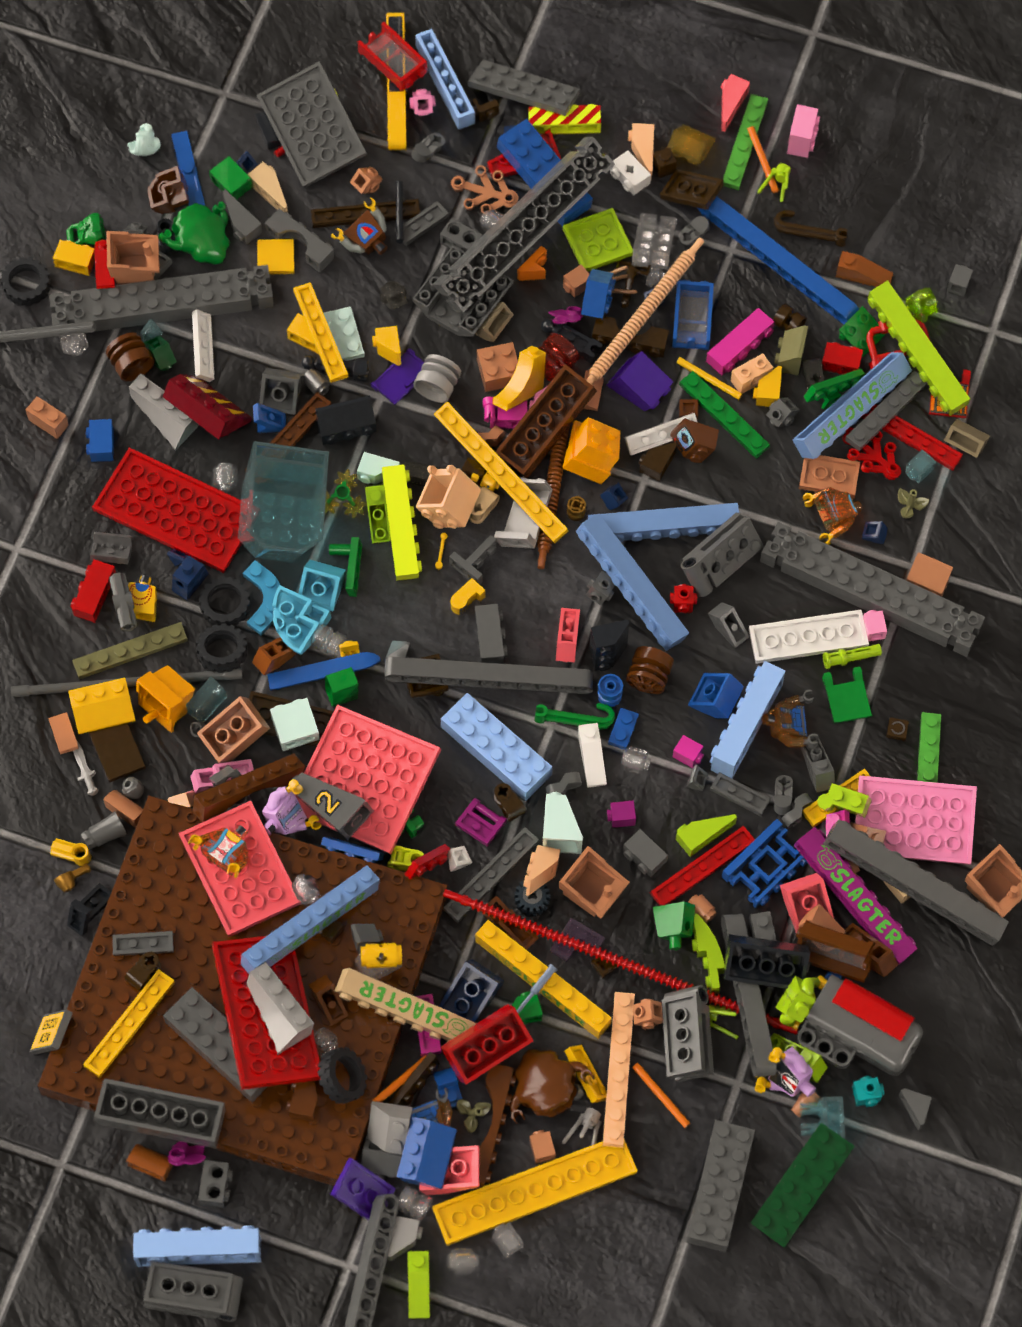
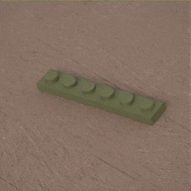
M179 622L72 661L80 680L187 642L188 639L182 623Z

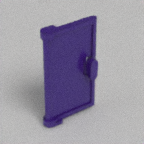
M408 348L401 356L400 366L393 363L370 385L396 405L414 388L413 383L418 373L422 371L421 367L424 362L415 355L411 348Z

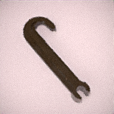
M790 210L781 211L774 218V225L780 232L833 241L839 247H843L846 244L848 230L845 228H839L835 231L782 221V217L795 216V212Z

